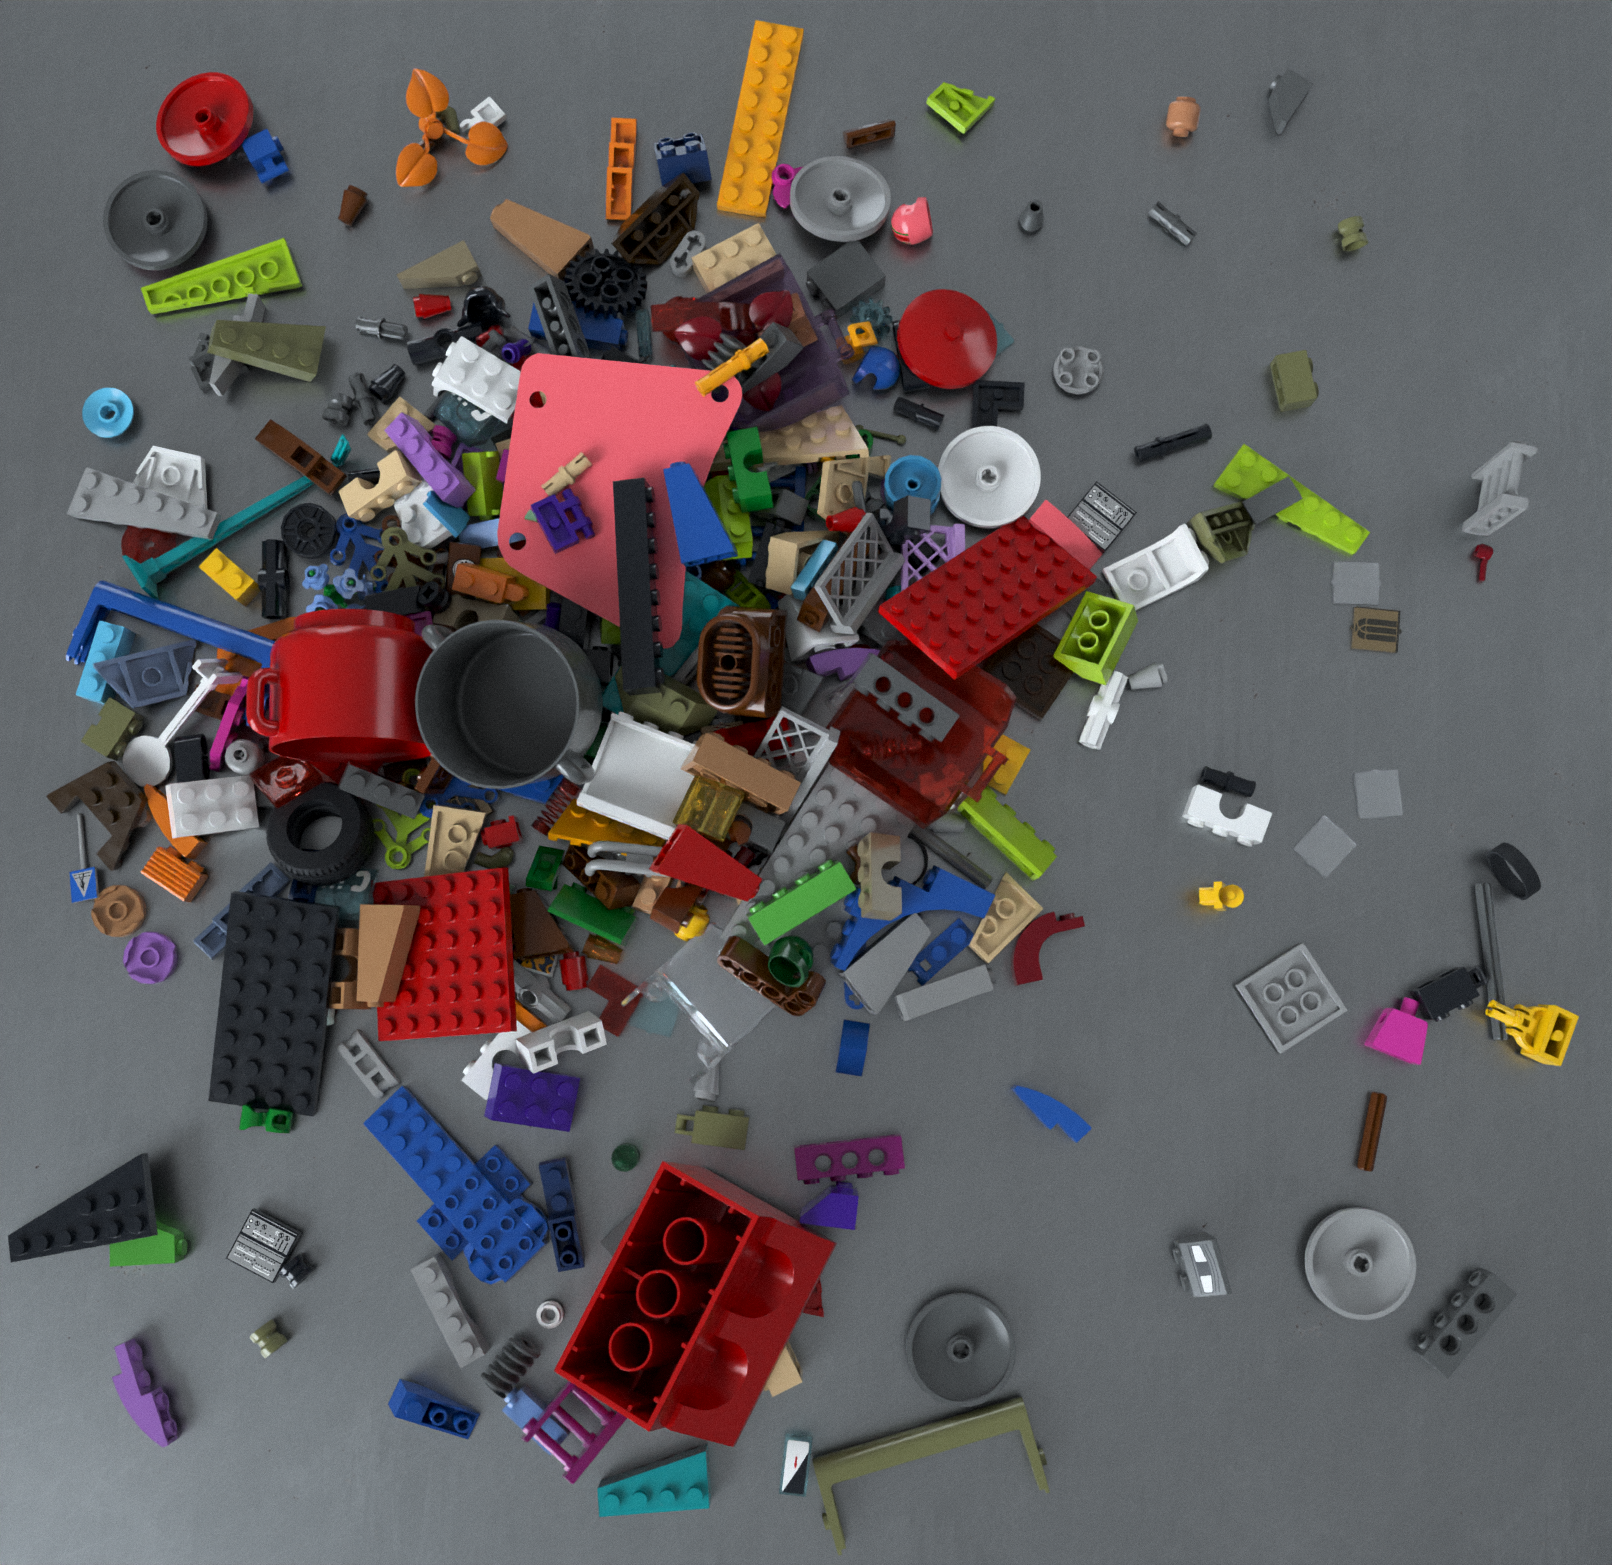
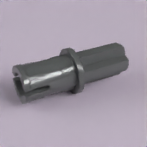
M358 316L356 320V330L358 333L377 335L381 339L385 336L402 340L407 338L408 327L406 325L387 322L385 318L377 320Z

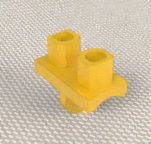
M1222 881L1214 882V887L1199 888V901L1203 906L1214 905V909L1218 911H1227V907L1235 908L1242 904L1244 892L1237 885L1231 884L1226 886Z

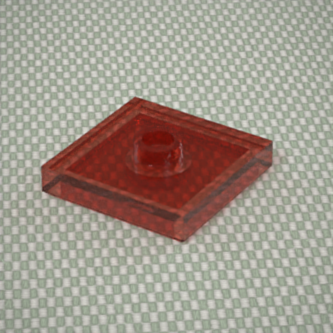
M279 756L249 774L252 782L277 809L324 782L321 774L308 761Z

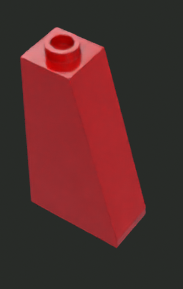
M683 824L677 825L649 868L655 873L747 902L756 896L760 889L759 884L762 881V878L688 825Z

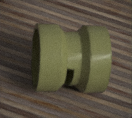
M1354 216L1338 223L1339 234L1343 236L1341 243L1344 251L1357 250L1368 244L1367 234L1363 232V227L1365 226L1363 217Z
M273 1319L249 1336L253 1343L260 1346V1353L264 1358H267L288 1342L283 1334H279L276 1330L277 1325Z

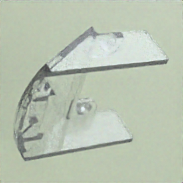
M715 922L709 923L621 1002V1005L625 1007L640 992L645 998L654 1003H660L669 997L698 1029L703 1037L696 1044V1053L705 1065L689 1079L692 1084L708 1073L777 1006L719 966L717 958L726 940L719 936L723 929L715 926L717 924Z

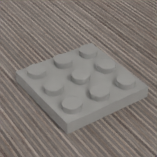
M1304 943L1293 947L1235 985L1279 1053H1283L1348 1011Z

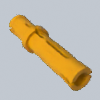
M758 338L743 350H737L734 353L735 355L695 381L696 388L700 394L705 397L737 373L751 368L752 363L769 353L766 343L761 338Z

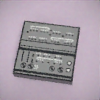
M1096 481L1067 518L1102 553H1105L1137 512Z
M254 1208L247 1217L226 1259L271 1283H275L301 1232Z

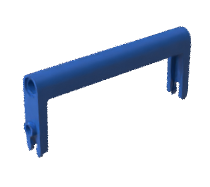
M101 580L95 585L79 624L73 631V638L66 653L67 661L75 658L74 664L79 665L80 662L86 663L99 620L105 622L110 611L122 613L257 661L262 664L261 668H270V653L275 641ZM270 684L264 686V716L269 708ZM245 708L242 719L246 720V725L250 727Z

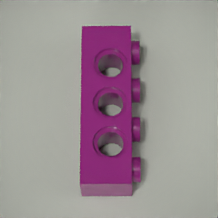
M900 1134L794 1146L798 1181L803 1180L804 1185L820 1183L819 1178L830 1177L832 1182L846 1180V1175L857 1174V1178L873 1177V1172L883 1171L884 1175L900 1174L899 1169H905ZM875 1149L881 1150L884 1154V1158L879 1164L871 1163L868 1158L870 1152ZM849 1152L857 1156V1163L852 1167H847L842 1163V1157ZM819 1156H827L830 1159L831 1164L828 1169L820 1170L816 1167L815 1161Z

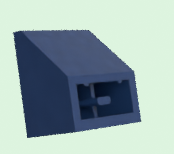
M692 132L684 134L683 138L673 139L672 137H665L659 139L657 143H653L662 186L681 173H684L692 184L712 180L707 149L702 134L698 135Z

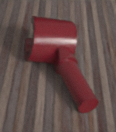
M1483 543L1478 544L1474 551V556L1481 558L1479 581L1486 580L1488 561L1493 555V548Z

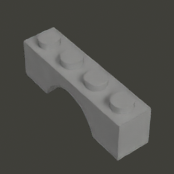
M440 1252L412 1268L410 1271L459 1367L462 1368L485 1355L490 1350V1347L479 1325L469 1317L462 1306L455 1290L453 1275L442 1253Z

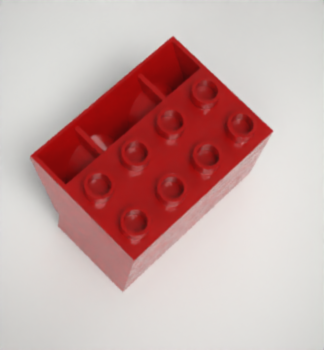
M662 1161L554 1372L648 1432L667 1428L670 1431L734 1447L837 1243L704 1167Z

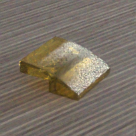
M695 775L672 823L676 826L678 824L688 825L703 837L723 842L744 799L745 793L717 781Z

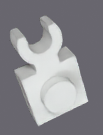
M489 96L470 111L473 118L463 120L459 126L462 132L482 121L492 123L497 127L507 118L505 113Z

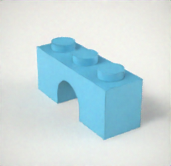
M99 620L76 691L77 696L101 704H105L109 697L115 699L117 692L93 668L92 664L129 655L136 633L125 627Z

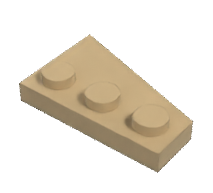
M1007 872L1003 875L994 893L993 902L985 918H982L969 944V947L987 965L1043 910Z

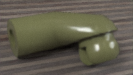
M447 106L445 110L436 112V118L445 122L448 130L457 135L460 133L457 113L454 108Z

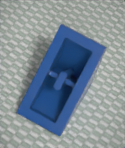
M850 1020L843 1021L836 1066L837 1073L862 1077L867 1052L869 1023Z

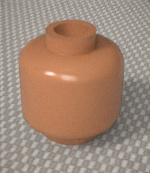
M1177 97L1176 101L1169 104L1166 127L1174 131V136L1188 137L1190 132L1198 129L1201 107L1196 103V99L1192 97Z

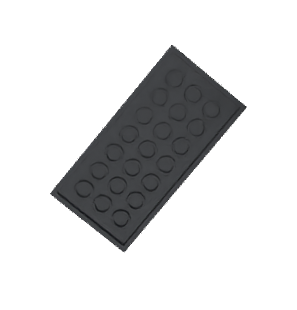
M239 891L231 892L208 1101L238 1106L248 1104L252 1108L265 1110L274 1108L312 1117L316 1114L340 906Z

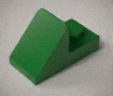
M539 845L526 877V887L547 891L556 890L565 850Z

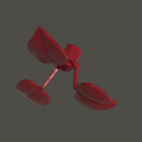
M783 290L765 292L758 295L752 301L749 310L751 321L758 325V327L753 331L748 329L742 330L737 337H733L748 347L757 340L756 334L762 329L765 331L773 322L788 328L793 314V302L790 292ZM707 316L689 319L675 331V336L685 352L693 359L699 361L711 359L707 353L709 350L713 352L718 351L713 344L714 342H724L722 338H719L722 332L721 324L714 318ZM775 373L742 394L743 399L756 409L763 411L772 410L781 391L779 373Z

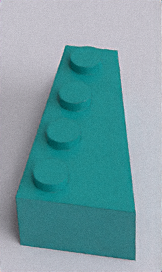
M708 1443L687 1452L677 1453L675 1456L664 1460H657L649 1463V1465L602 1479L597 1488L599 1517L709 1509L711 1504Z

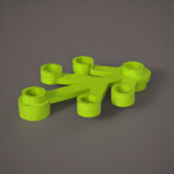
M408 769L404 772L402 781L412 785L410 778L415 775L418 776L420 771ZM436 802L428 804L427 808L431 809ZM376 804L379 808L383 809L397 830L395 842L387 832V823L379 818L372 820L374 828L377 822H381L383 825L380 831L375 830L374 833L377 834L387 849L385 861L392 869H404L411 862V854L429 843L425 835L430 831V828H425L421 832V836L407 844L408 835L432 818H427L421 813L415 819L403 814L400 817L398 812ZM401 852L403 854V858L401 861L397 862L395 860V854Z

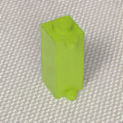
M499 451L463 453L464 476L476 489L467 499L469 516H479L480 521L495 519V515H500L503 497L502 483L496 480L500 465Z

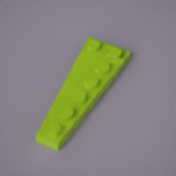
M285 238L144 286L141 288L148 311L151 314L244 298L248 297V294L261 295L302 287V283Z
M1245 444L1242 445L1213 485L1215 488L1235 498L1247 500L1289 476L1303 499L1274 514L1278 516V519L1286 523L1289 521L1301 527V530L1318 536L1321 540L1352 555L1357 552L1370 534L1368 530Z

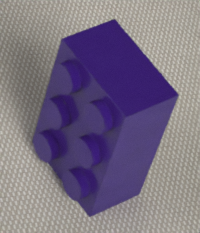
M495 1063L484 1116L492 1121L570 1132L580 1078L545 1070L533 1074L526 1067Z

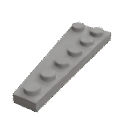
M87 467L67 514L75 518L99 522L106 521L118 525H130L143 529L149 528L161 532L178 533L180 535L211 540L222 517L216 512Z

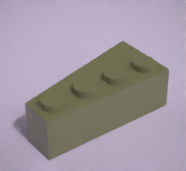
M216 320L212 327L207 353L311 382L317 375L326 326Z

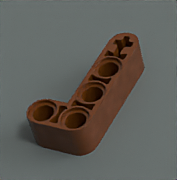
M730 936L717 958V963L724 970L791 1015L802 1016L816 1005L826 985V980L822 975L814 971H808V979L801 986H786L774 978L769 971V957L740 937ZM794 974V975H793V978L799 979V978H801V976L798 977V976H796V975Z

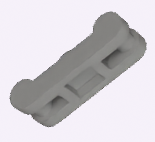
M357 1029L351 1034L352 1037L346 1042L342 1041L336 1047L373 1096L379 1100L385 1095V1091L388 1088H394L400 1083V1080L371 1046L366 1036ZM359 1046L362 1051L355 1056L352 1050ZM378 1073L384 1078L379 1083L373 1079Z

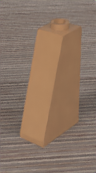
M508 199L502 204H498L490 216L493 227L548 274L562 281L565 280L566 268H570V262H576L577 255L585 258V251L590 253L594 248L592 238L588 234Z
M360 904L356 1001L367 1002V1007H384V1002L396 1000L420 913V906Z

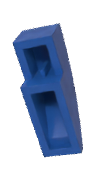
M1018 1085L1011 1087L1046 1128L1051 1130L1058 1124L1071 1140L1076 1143L1092 1129L1078 1114L1052 1097Z

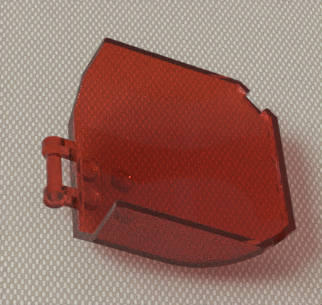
M895 639L887 641L877 657L959 714V718L942 742L936 739L930 742L919 734L921 729L915 724H912L911 727L907 726L897 718L900 715L892 708L889 712L876 704L878 698L869 693L868 696H865L854 688L826 727L829 730L832 726L840 731L838 744L829 757V763L873 796L924 829L946 815L961 792L978 803L983 797L981 793L1000 766H1004L1009 759L993 747L1008 727L1016 696L1005 683L977 666H974L954 680L909 639L901 641ZM880 677L876 681V689L879 692L885 691L888 687V680L885 677ZM907 692L901 693L897 699L900 707H905L910 701ZM928 707L923 708L919 713V718L922 722H927L931 717V711ZM987 756L993 758L972 788L967 786Z

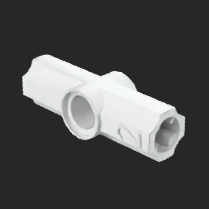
M1114 670L1107 685L1101 684L1097 695H1094L1087 712L1086 724L1078 741L1084 746L1091 749H1101L1109 725H1112L1120 706L1118 702L1127 683L1128 677L1123 673Z

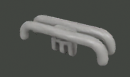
M597 841L592 843L587 850V854L591 858L596 857L600 851L627 854L626 862L607 859H596L588 862L585 867V874L587 876L594 875L596 870L625 872V875L636 873V876H641V874H645L646 877L650 878L652 875L668 877L649 869L653 863V857H657L663 847ZM680 881L681 885L684 887L690 884L687 882Z

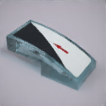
M786 1433L779 1494L806 1497L813 1436Z

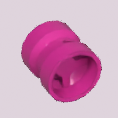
M434 425L431 443L444 459H450L453 452L451 449L452 444L456 443L459 435L447 427Z

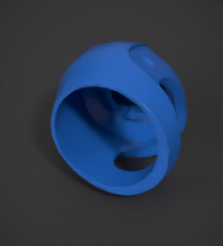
M872 345L851 380L857 384L868 373H873L876 376V380L872 389H888L899 379L901 373L900 361L893 351Z

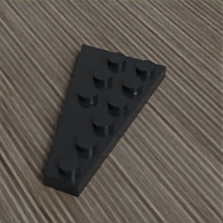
M148 1153L138 1155L8 1235L11 1263L158 1235Z

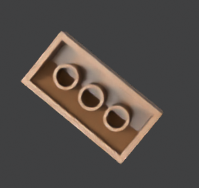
M706 732L699 737L680 768L717 789L732 794L733 797L742 802L748 801L755 804L758 810L764 813L773 812L777 815L788 811L801 782L794 779L795 776L792 773L774 769L768 760L760 757L756 759L748 755V750L739 745H729L724 742V737L714 732H710V734Z

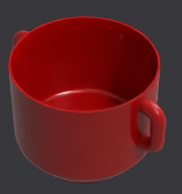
M328 609L301 614L294 619V630L280 636L272 645L270 668H260L254 671L248 679L246 698L248 724L256 733L269 736L270 752L292 759L328 763H348L349 760L356 763H389L429 757L431 753L424 743L418 728L415 695L420 673L433 649L423 640L422 636L415 633L414 621L399 614L367 609ZM266 684H270L269 720L264 717V686Z

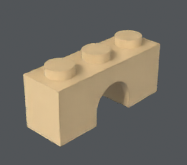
M395 450L377 463L380 479L376 486L357 477L339 490L349 517L362 522L372 520L377 513L392 506L397 499L412 492L417 485L422 483L417 469L402 452Z

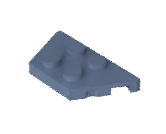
M193 639L96 662L92 665L102 678L134 709L187 695L196 640Z

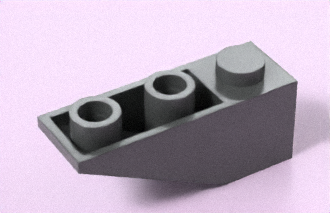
M773 322L759 337L766 343L769 353L752 363L751 368L748 370L744 369L734 375L741 385L742 394L786 367L804 348L791 329Z

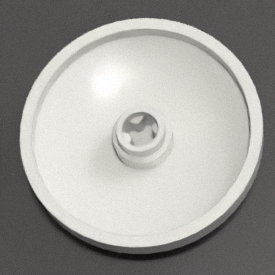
M981 426L961 433L947 446L938 466L942 479L940 496L945 506L959 520L978 528H1000L1017 521L1030 509L1040 487V465L1033 449L1018 434L1001 427Z

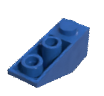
M399 1379L388 1403L396 1418L465 1439H469L480 1415L479 1412L425 1386Z

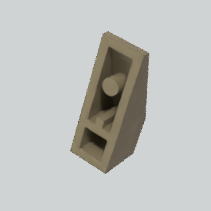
M464 240L396 274L404 289L461 287L473 284L482 276Z

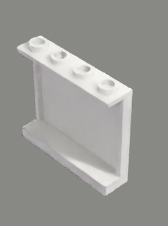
M619 712L618 715L612 713L611 720L592 765L595 772L592 781L585 783L577 799V805L668 840L678 824H685L701 783L700 779L680 769L697 741H694L692 744L684 741V736L676 732L669 731L666 734L658 731L659 727L650 722L644 721L643 724L633 721V716L624 712Z

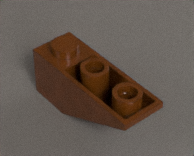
M569 844L562 865L609 910L633 905L641 885L640 882L631 874L625 875V872L596 870L594 875L587 876L585 874L586 864L592 860L605 858L599 855L591 858L587 854V849Z

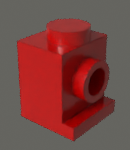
M512 815L508 816L509 822H506V819L490 822L491 826L481 831L484 846L488 845L489 849L494 851L503 847L524 843L518 818Z

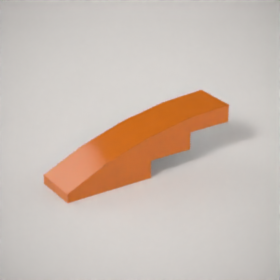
M611 117V142H609V166L607 167L606 187L607 220H627L632 215L637 119Z

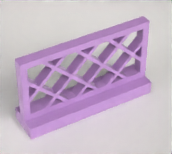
M954 524L952 527L930 525V531L920 535L922 540L916 546L910 540H906L905 544L900 545L901 553L905 559L904 564L901 566V591L908 587V581L913 577L917 581L923 578L918 572L925 566L931 572L937 569L930 562L937 555L946 563L965 551V524ZM934 533L945 534V544L941 548L930 538ZM924 542L935 551L929 559L918 549ZM912 553L923 562L916 570L908 563V557Z

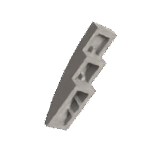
M248 294L244 316H233L232 321L262 322L266 307L259 295ZM215 355L209 384L218 396L225 394L238 376L244 363Z

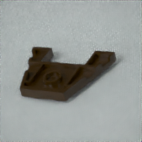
M110 761L49 793L46 797L61 814L69 812L79 799L82 800L112 835L97 852V856L110 871L118 870L121 866V856L129 847L130 841L128 839L132 830L138 825L148 798L115 761Z

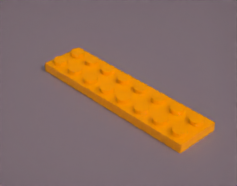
M755 20L717 201L718 210L766 218L773 187L771 176L772 171L777 167L804 36L803 28Z

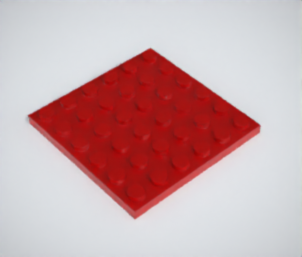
M494 868L371 883L372 905L420 906V913L396 1000L384 1002V1007H377L378 1041L517 1031L508 868Z

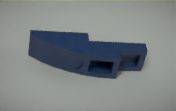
M566 1157L539 1162L538 1166L549 1216L548 1225L557 1270L562 1272L584 1268L585 1260L578 1209Z

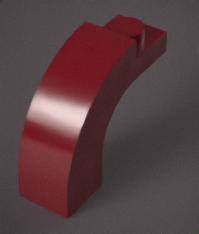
M1053 911L1034 919L1021 931L1014 943L1011 954V973L1014 986L1043 980L1039 963V952L1042 944L1055 933L1084 927L1083 916L1075 917V913H1069L1059 916L1060 921H1057Z

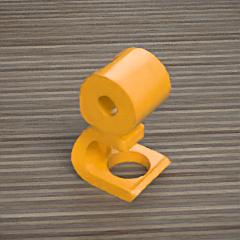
M870 322L849 325L848 332L850 335L842 337L836 342L843 364H850L860 360L865 355L863 347L878 344ZM856 329H863L865 332L856 334Z

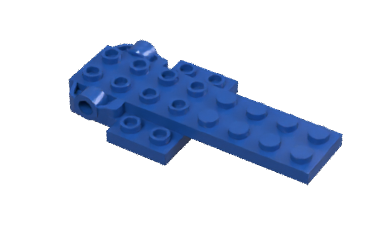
M401 1086L363 1123L434 1203L417 1222L451 1261L464 1252L469 1269L480 1281L490 1285L500 1280H503L505 1283L510 1281L549 1243L546 1240L550 1231L547 1217L536 1205L527 1201L522 1195L532 1185V1182L498 1145H494L475 1164L406 1086Z

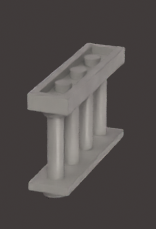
M1513 441L1472 473V479L1482 480L1478 511L1464 522L1462 532L1488 537L1528 509L1529 498L1520 497L1518 488L1522 464L1537 453L1538 447L1529 446L1525 441Z

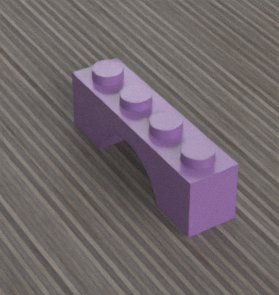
M401 412L384 430L442 501L460 508L476 491L467 478L434 448L430 441L432 439L431 435L418 420Z

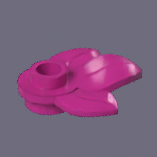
M780 164L772 171V182L775 185L773 196L781 207L787 208L790 205L792 181L803 167L792 168L788 164Z

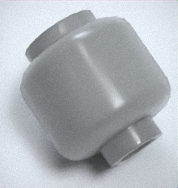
M240 739L229 745L225 753V760L228 767L234 772L252 775L262 768L265 756L259 745L250 740Z

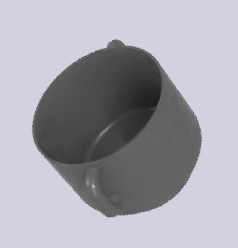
M508 620L480 621L464 626L455 632H452L445 626L432 624L422 629L423 640L433 649V652L425 662L417 683L415 695L416 719L424 743L443 768L462 781L489 789L514 788L546 781L561 774L574 784H584L593 780L595 775L594 769L583 756L594 742L601 723L603 712L602 689L593 664L585 652L573 640L547 626Z

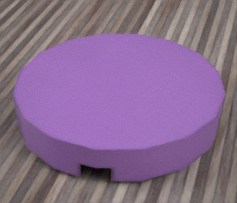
M147 931L129 941L124 950L123 963L132 979L140 983L156 984L165 981L173 974L178 964L179 954L175 943L170 937L160 932Z

